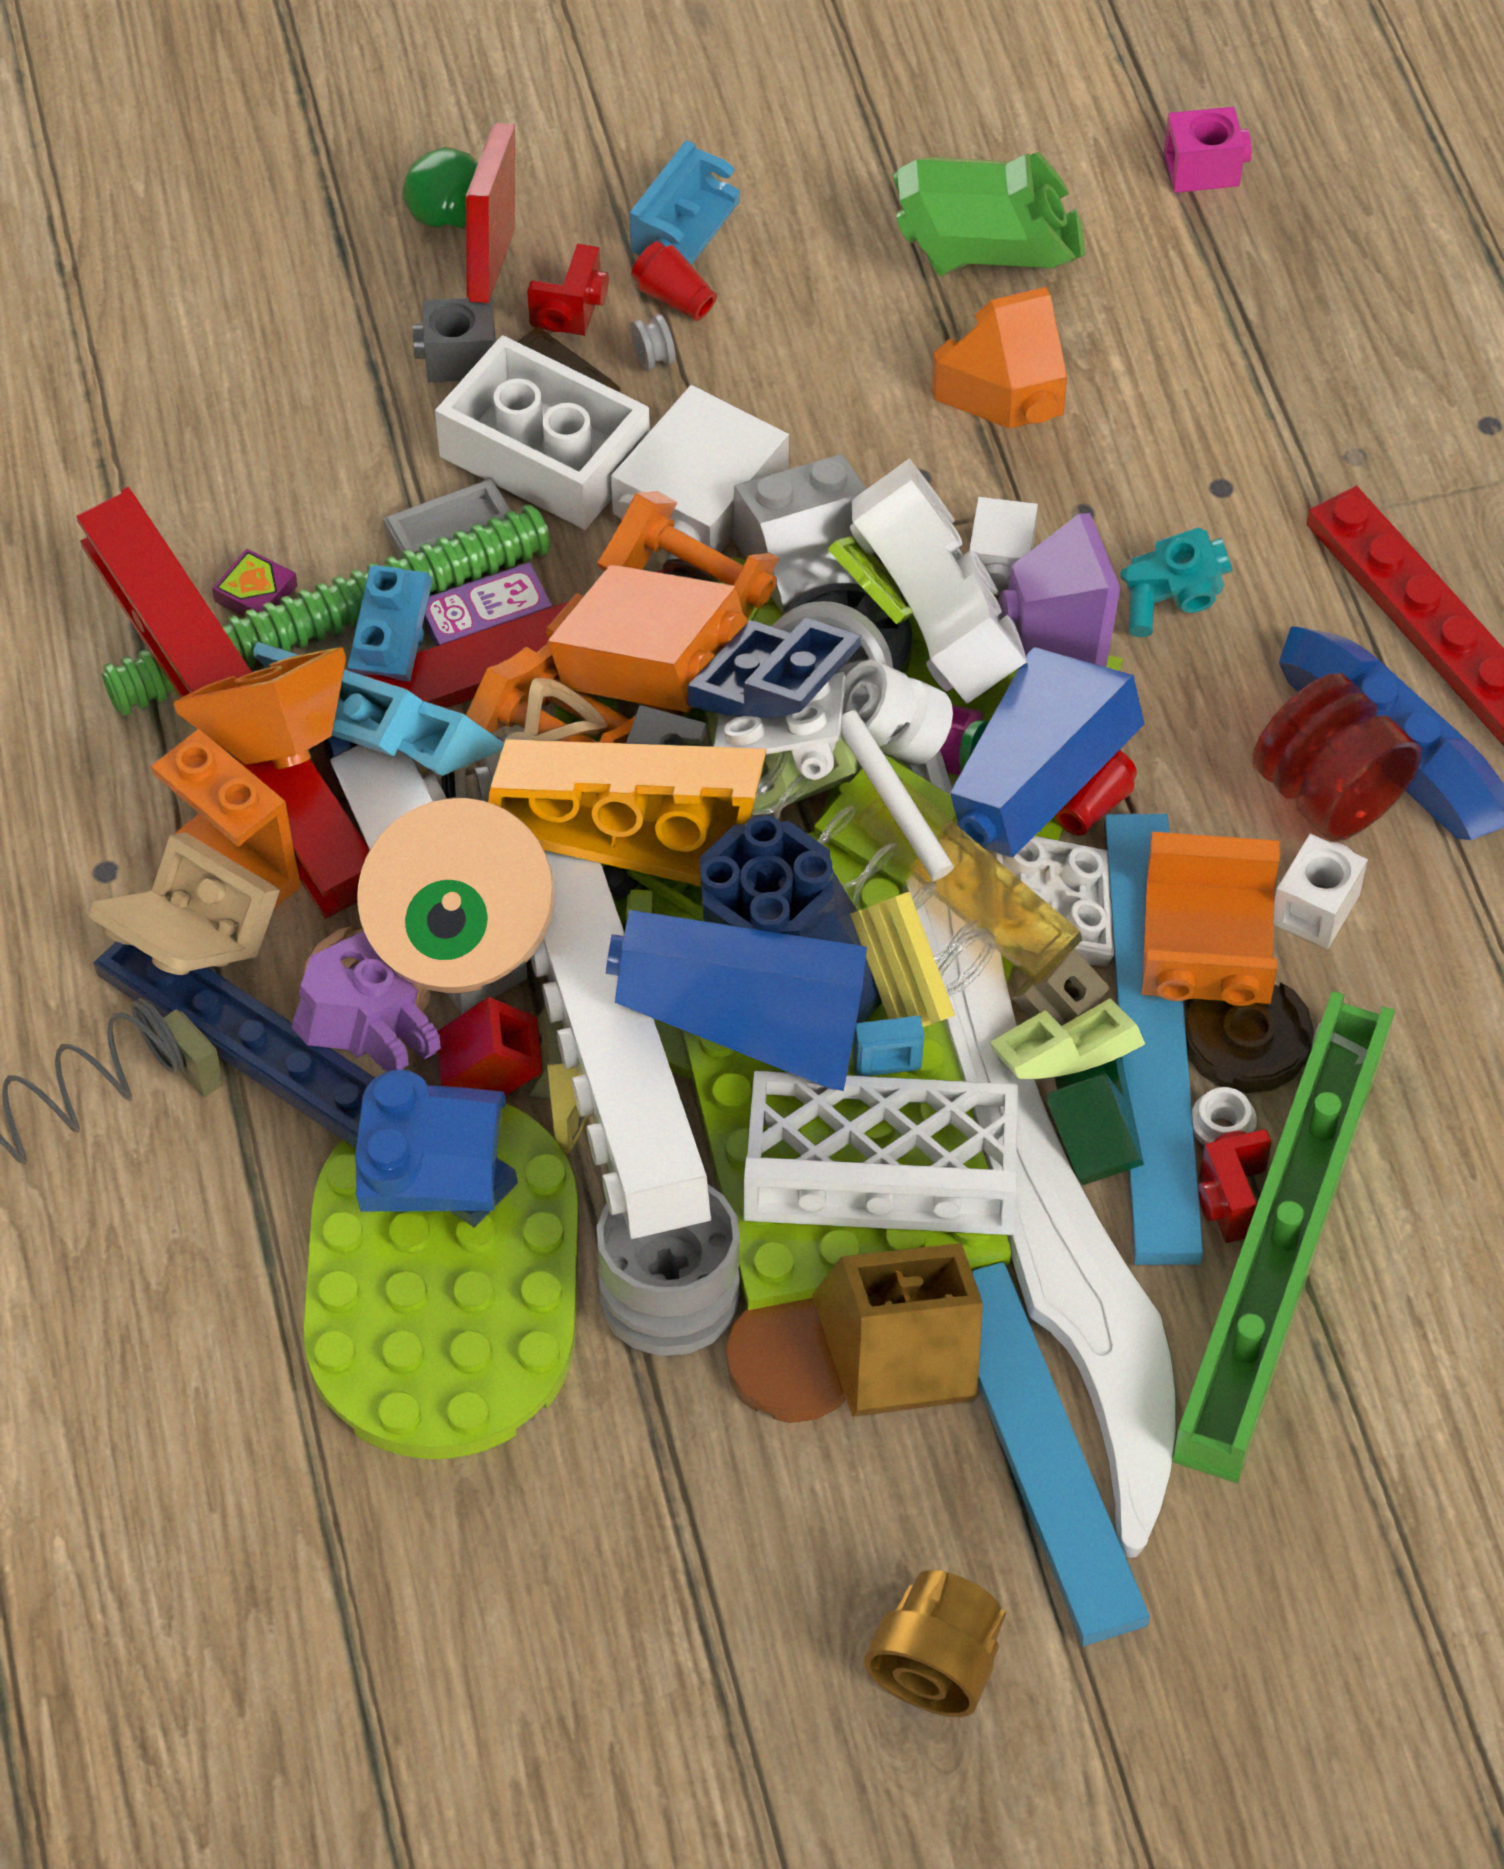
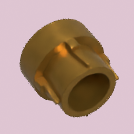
M940 1570L922 1571L917 1575L913 1586L909 1585L896 1611H889L882 1617L864 1656L863 1665L867 1673L878 1685L906 1703L942 1716H969L976 1710L993 1671V1660L999 1649V1643L996 1639L1006 1611L1001 1609L998 1601L989 1592L964 1577Z

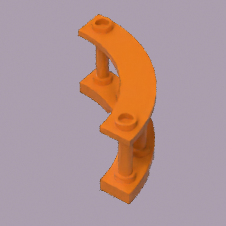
M659 491L635 493L615 534L597 562L598 568L605 571L611 564L642 570L653 551L659 552L661 549H664L725 584L736 586L743 614L747 620L754 607L760 609L767 603L776 586L777 577L772 575L780 559L779 557L771 553L749 555L743 566L674 527L675 522L670 517L678 503L677 501ZM576 593L564 609L547 627L545 637L549 639L581 601L582 595ZM549 643L538 652L525 647L510 659L498 665L488 667L466 716L489 733L497 731L504 726L513 727L516 724L524 728L532 681L535 678H546L561 683ZM574 691L602 715L607 723V728L603 731L604 733L599 742L583 733L560 741L626 744L635 716L629 719L583 692ZM553 696L543 697L542 705L545 706L551 702L577 718L586 721L564 701ZM646 705V707L668 712L678 716H682L684 714L683 711ZM541 710L538 735L568 724Z

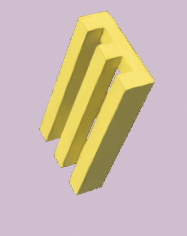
M910 891L850 914L861 945L867 947L866 959L889 1019L921 1016L922 1026L925 1027L955 1016Z

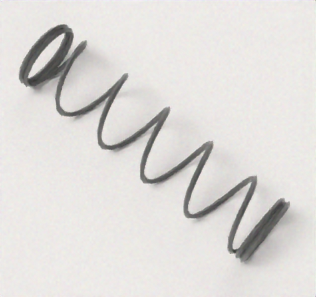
M139 998L138 1002L133 1001L131 1008L133 1017L126 1013H113L109 1018L107 1030L108 1043L120 1083L104 1066L83 1049L72 1044H61L55 1058L56 1076L69 1117L32 1082L16 1075L7 1076L3 1083L2 1098L7 1122L17 1151L1 1134L0 1144L18 1163L26 1165L27 1159L9 1104L8 1085L11 1081H18L31 1089L72 1131L79 1133V1123L62 1075L60 1060L61 1053L64 1050L70 1049L80 1054L103 1074L124 1099L132 1100V1094L114 1043L113 1023L117 1018H124L138 1027L154 1056L169 1072L177 1074L178 1070H183L185 1062L177 1040L163 1017L148 1000ZM150 1023L152 1024V1026L154 1027V1029L156 1030V1032L158 1033V1035L160 1036V1038L155 1034V1032H154L153 1028L151 1027Z

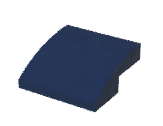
M806 617L791 633L749 620L688 684V705L710 712L738 717L770 718L799 713L861 646V635Z

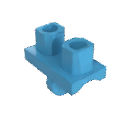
M377 565L370 566L347 667L350 672L360 675L387 676L402 681L411 680L417 648L422 645L424 637L422 625L432 584V578L428 572Z

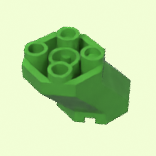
M1040 152L1031 155L1024 154L1013 161L944 157L916 159L897 169V172L893 174L894 183L899 192V200L903 207L896 214L900 230L910 243L918 241L920 247L927 253L931 266L939 276H944L970 264L1054 268L1066 265L1086 255L1083 225L1077 210L1065 212L1060 199L1069 194L1063 179Z

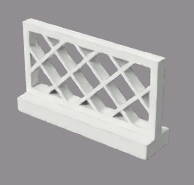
M754 1071L748 1152L744 1175V1221L1013 1235L1017 1197L1019 1084L846 1076L844 1091L827 1088L792 1073ZM766 1094L795 1096L804 1106L783 1119L766 1104ZM844 1098L861 1099L871 1109L850 1122L832 1106ZM909 1102H923L930 1105L937 1112L919 1125H916L901 1113L899 1109ZM976 1105L1004 1107V1116L985 1129L966 1115L965 1112ZM819 1116L836 1132L815 1146L797 1130ZM882 1120L887 1121L903 1135L884 1149H881L864 1134ZM949 1123L969 1138L968 1141L950 1153L930 1137ZM764 1124H766L769 1127V1129L765 1132H763ZM1002 1136H1003V1145L998 1141V1139L1001 1138ZM781 1140H784L801 1155L797 1159L761 1158L763 1152ZM850 1143L868 1160L863 1163L835 1162L829 1156ZM914 1147H917L935 1163L931 1166L900 1165L896 1160ZM984 1150L1002 1165V1170L969 1169L963 1163Z

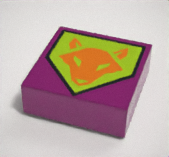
M246 549L214 585L212 592L214 602L245 617V612L250 609H254L257 613L262 612V606L266 603L271 602L274 606L280 605V599L287 595L289 596L298 584L295 572Z

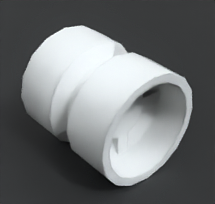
M874 660L859 663L845 678L842 715L856 710L884 754L912 766L925 764L938 753L946 741L953 717L951 700L945 692L919 680L908 678L906 674Z

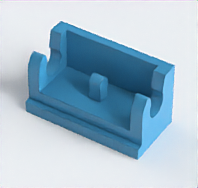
M685 140L629 212L631 252L641 255L649 245L660 241L665 246L674 245L692 265L740 202V190L727 182L718 181L711 173H716L723 178H729L735 171L733 166L722 158L697 149L695 143Z

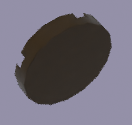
M1280 982L1279 986L1274 984L1271 1004L1254 1003L1247 1006H1237L1220 1000L1193 999V1003L1187 1010L1185 1018L1187 1057L1202 1076L1220 1087L1233 1088L1243 1093L1271 1091L1293 1080L1307 1063L1314 1031L1309 1008L1295 990Z

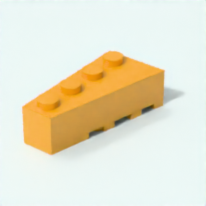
M506 739L490 787L488 803L507 810L521 820L535 835L543 850L701 886L700 857L732 826L746 824L752 818L767 749Z

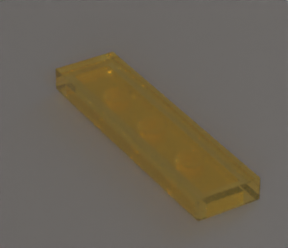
M899 776L898 778L954 865V869L946 876L938 880H932L880 796L873 800L854 819L857 828L1033 982L1038 984L1082 941L1081 932Z

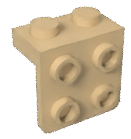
M184 832L169 836L151 891L93 901L88 917L105 927L104 932L109 938L122 944L133 945L153 957L152 963L157 968L171 974L185 975L192 970L211 966L224 967L231 962L257 957L280 889Z

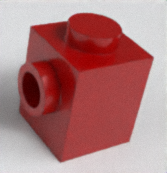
M487 997L437 1031L440 1035L441 1047L438 1050L441 1086L504 1092L505 1096L542 1073L537 1017L496 999Z

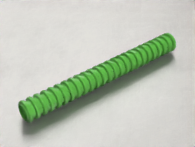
M527 504L521 508V513L518 515L512 510L504 514V520L502 521L496 517L490 518L487 521V526L484 528L477 523L470 527V533L468 534L459 530L454 532L452 540H448L444 536L438 538L436 546L431 547L428 543H424L419 546L418 553L414 554L409 549L402 552L401 559L399 560L393 556L387 557L384 560L383 566L428 572L432 578L430 593L435 592V594L447 591V586L449 585L453 588L464 585L465 579H469L471 582L479 580L483 572H486L489 576L497 574L499 566H503L507 570L513 568L517 559L523 563L532 560L533 553H537L541 557L547 555L551 541L547 526L540 512L532 505ZM375 562L369 564L365 573L358 569L350 572V578L346 580L341 576L333 578L332 585L328 587L323 582L316 584L315 592L309 593L306 589L300 590L297 593L298 598L294 600L288 595L282 597L278 606H274L271 602L266 603L262 606V612L257 613L254 609H250L245 612L244 619L239 620L235 615L227 619L228 625L223 626V629L249 668L254 667L256 664L253 649L257 642L290 652V646L295 644L300 649L306 647L308 639L314 638L317 642L324 640L326 632L331 631L334 635L341 634L343 626L347 624L354 629L357 627L370 566L379 565ZM147 649L140 651L139 658L136 660L126 656L121 659L120 666L114 667L112 663L103 666L102 678L115 710L120 712L122 716L129 715L131 707L138 705L140 709L147 708L151 699L155 698L159 703L165 701L169 692L173 691L178 696L153 655Z

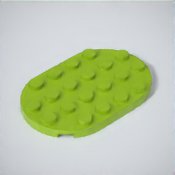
M505 1103V1108L501 1110L497 1158L516 1170L518 1184L495 1206L494 1211H490L473 1228L450 1211L361 1212L356 1197V1148L341 1140L326 1160L318 1177L311 1214L304 1312V1346L311 1378L321 1400L327 1409L330 1407L338 1417L354 1429L357 1437L382 1450L402 1456L421 1459L457 1458L486 1451L508 1441L517 1435V1428L532 1418L543 1406L547 1409L553 1402L565 1382L574 1354L579 1207L575 1177L565 1153L554 1137L540 1123L516 1107Z

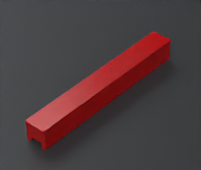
M129 486L122 489L120 494L76 515L78 524L87 536L80 540L82 549L180 698L207 684L231 676L237 679L252 673ZM224 749L285 800L299 880L323 917L327 919L358 902L359 878L370 849L312 761L308 759L297 765L275 769L272 760L246 765Z

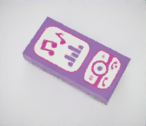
M529 562L429 596L423 622L435 646H439L550 608L552 604Z

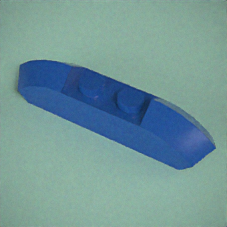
M1291 626L1278 663L1287 682L1457 839L1473 840L1504 828V784L1487 760L1464 736L1362 646L1337 634Z

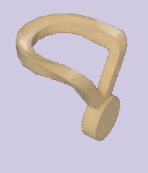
M535 678L530 686L524 732L511 733L505 740L560 741L581 733L597 737L607 728V723L590 703L569 687L552 679ZM553 696L564 701L586 720L571 723L538 735L543 697Z

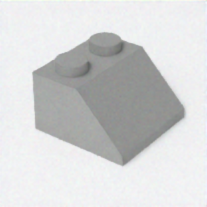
M843 454L734 485L732 539L746 560L749 555L771 553L780 558L772 575L777 577V582L771 598L783 615L798 597L812 589L834 583L858 584L827 550L835 541L853 536L850 530V525L853 524L851 500L867 489ZM876 552L873 553V555H874V556L882 563V565L885 567V565L883 564V562L881 561V559L879 558V556L876 554Z

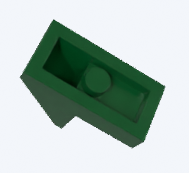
M1122 1057L1081 1072L1055 1077L1057 1090L1046 1095L1047 1103L1077 1178L1082 1185L1144 1165Z

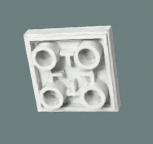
M1034 836L1013 858L983 848L987 945L1047 956L1060 950L1064 952L1075 948L1090 965L1106 967L1114 957L1108 850Z

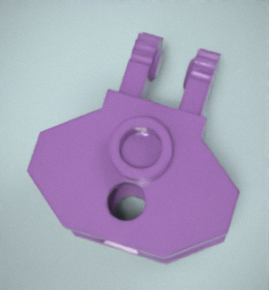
M364 931L311 955L300 986L299 995L301 999L292 1024V1029L306 1045L350 1050L356 1058L368 1053L378 1065L382 1066V1070L386 1072L404 1070V1067L409 1065L408 1051H406L401 1039L410 1049L414 1050L415 1054L419 1055V1058L423 1057V1059H426L441 1049L440 1035L437 1033V1028L428 1021V1017L415 1005L418 990L412 983L398 976L378 956L369 943ZM355 958L360 962L357 965L346 968L341 963V960Z

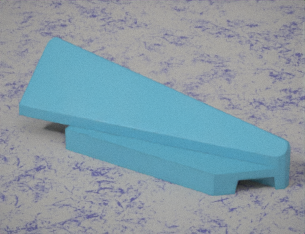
M257 642L253 649L254 657L265 668H270L269 664L297 656V654ZM344 670L332 736L394 756L397 750H400L441 776L493 755L503 749L504 743L462 713L424 702L406 689Z

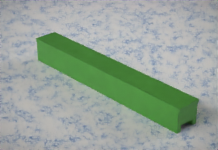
M1332 991L1183 1414L1172 1459L1174 1463L1237 1484L1389 1040L1395 1013L1394 1009L1385 1006L1382 1007L1380 1014L1345 1004L1343 1003L1345 994ZM1335 1033L1367 1049L1363 1063L1355 1064L1359 1055L1332 1042Z

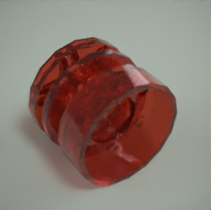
M1343 673L1328 674L1311 682L1292 696L1267 724L1259 736L1252 753L1253 768L1266 780L1273 783V787L1286 799L1296 798V810L1331 842L1346 840L1364 831L1382 817L1402 796L1414 779L1422 759V748L1387 715L1377 716V705L1364 693H1360V689Z

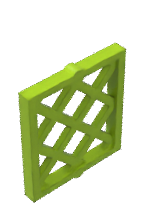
M854 536L837 540L827 549L896 624L914 616L913 611L887 568L873 554H867Z

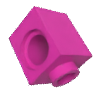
M1235 107L1168 113L1164 156L1174 193L1240 186L1243 163L1251 161L1252 146L1249 130L1247 128L1240 129Z

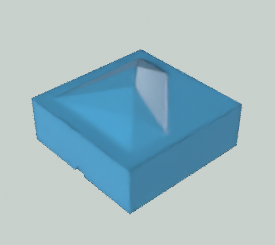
M921 1016L856 1023L853 1047L856 1076H873L919 1070L922 1067L924 1044Z

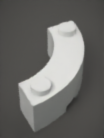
M910 458L851 500L853 524L850 525V530L858 544L867 554L872 555L876 552L901 590L925 638L930 659L926 662L927 667L936 682L945 691L948 692L954 688L966 704H968L1027 662L1025 651L1013 620L1008 615L1001 620L998 618L1002 611L994 595L999 591L976 552L970 550L963 555L959 549L962 545L961 537L952 524L955 519Z

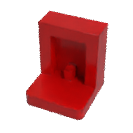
M577 243L563 285L536 280L530 282L527 297L529 323L532 327L536 328L538 326L551 332L586 335L595 305L603 306L608 292L609 274L600 269L599 247Z
M1266 1129L1250 1133L1231 1131L1219 1136L1213 1142L1206 1143L1204 1146L1199 1175L1201 1183L1198 1185L1199 1201L1207 1221H1217L1225 1244L1245 1239L1257 1203L1246 1177L1261 1174L1267 1169L1272 1141Z

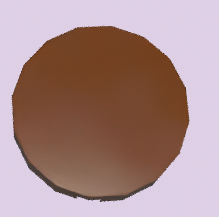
M813 1298L752 1310L747 1308L733 1324L726 1346V1360L730 1383L744 1404L756 1412L757 1408L765 1413L773 1414V1419L794 1423L817 1420L839 1408L846 1400Z

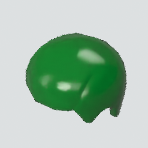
M442 147L420 156L410 166L405 177L402 198L417 222L431 227H440L446 224L459 228L466 227V195L478 162L469 153L451 147Z

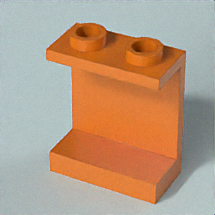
M197 729L151 765L152 774L199 813L174 834L184 832L190 834L279 888L280 892L274 909L301 887L285 800L204 732Z
M1152 832L1147 863L1141 995L1160 996L1170 1001H1184L1190 998L1220 1000L1237 1006H1247L1254 1003L1271 1004L1277 973V958H1273L1274 889L1280 862L1279 840Z

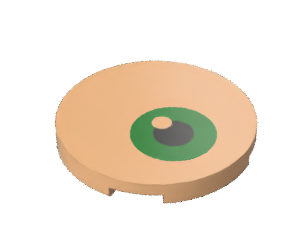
M469 798L442 799L421 805L405 813L388 826L371 847L361 870L357 893L358 911L369 943L378 956L398 976L414 985L431 991L443 993L471 992L480 990L482 986L504 977L523 961L527 963L541 945L552 920L555 904V884L547 856L532 831L515 815L499 806L481 800Z

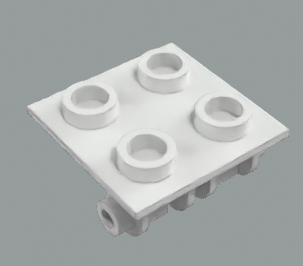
M844 672L836 673L799 713L770 718L738 717L719 714L714 747L767 749L766 754L792 750L796 768L806 778L817 780L828 775L834 765L833 751L836 742L840 738L845 687Z

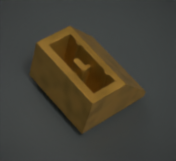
M962 1243L841 1256L812 1294L852 1417L973 1401L978 1396L983 1302Z

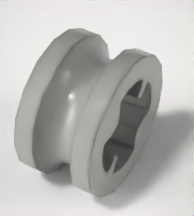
M661 314L652 315L650 322L647 324H643L641 320L631 322L630 333L638 361L645 371L653 370L655 363L658 361H662L665 365L675 362V348L672 336Z

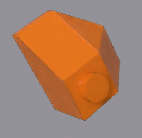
M1047 287L990 300L974 315L978 324L958 343L949 338L933 353L931 392L936 401L1009 429L1030 423H1042L1050 418L1064 415L1067 373L1051 295Z
M343 647L289 657L269 664L270 668L258 670L237 679L231 676L207 684L174 701L176 712L246 765L272 760L275 769L297 765L311 758L309 748L328 739L332 735L346 663Z

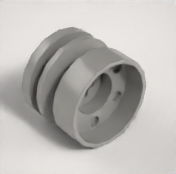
M708 1185L711 1221L636 1239L630 1238L623 1213L611 1215L607 1203L604 1206L596 1226L601 1314L613 1334L636 1350L658 1356L690 1354L713 1344L732 1324L739 1305L738 1266L740 1264V1237L736 1213L725 1196L710 1185Z

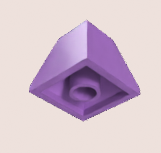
M1090 513L1076 515L1011 567L1008 590L1001 591L998 603L1002 611L999 614V618L1001 620L1008 615L1013 620L1025 655L1035 647L1103 667L1107 666L1121 587Z

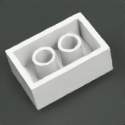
M504 335L494 343L435 410L439 455L441 458L485 480L492 478L495 485L584 530L589 527L612 499L611 475L650 432L648 406Z

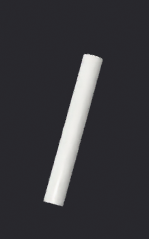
M852 710L843 714L840 728L842 737L932 880H938L946 876L954 869V865L858 712Z

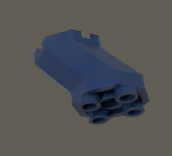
M770 815L754 816L746 824L732 826L700 857L702 907L705 922L862 946L850 916L851 913L858 910L832 869L830 850L792 822H780ZM867 959L865 961L863 988L856 1023L864 1022L882 1004Z

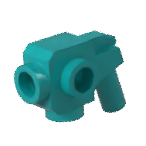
M1197 527L1156 541L1154 551L1132 558L1131 565L1121 569V580L1127 583L1130 591L1129 634L1135 637H1147L1153 633L1154 603L1173 597L1176 607H1181L1187 613L1200 612L1214 604L1216 601L1215 595L1220 594L1225 586L1222 575L1233 572L1222 537L1210 541L1207 531Z

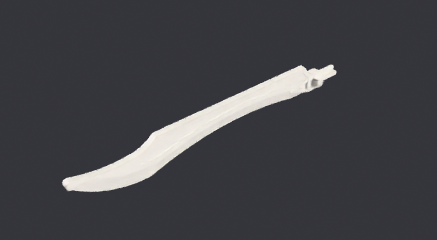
M938 751L925 764L912 766L905 763L907 769L950 794L952 786L941 751ZM956 821L940 841V845L954 865V869L946 876L938 880H932L922 864L906 881L902 890L903 893L910 891L955 1016L944 1019L963 1082L1019 1084L1017 1197L1013 1235H1007L1011 1248V1258L1029 1317L1050 1331L1067 1349L1078 1367L1099 1420L1110 1465L1115 1502L1116 1535L1125 1557L1135 1558L1143 1551L1148 1542L1162 1506L1171 1472L1176 1422L1175 1386L1170 1350L1161 1315L1125 1264L1096 1216L1050 1122L1035 1080L1019 1079L994 1053L990 1041L1015 1028L1017 1024L1005 980L1000 947L987 945L984 859L980 848L963 842L958 821ZM976 1105L971 1108L975 1122L983 1129L1004 1116V1107ZM1003 1136L998 1139V1141H999L1002 1145H1003ZM983 1150L988 1170H1002V1165Z

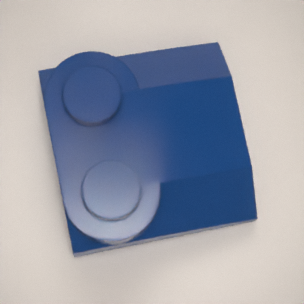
M406 1070L385 1072L373 1079L363 1095L355 1155L356 1197L360 1211H494V1176L501 1110L505 1108L506 1103L504 1092L427 1086L422 1077Z

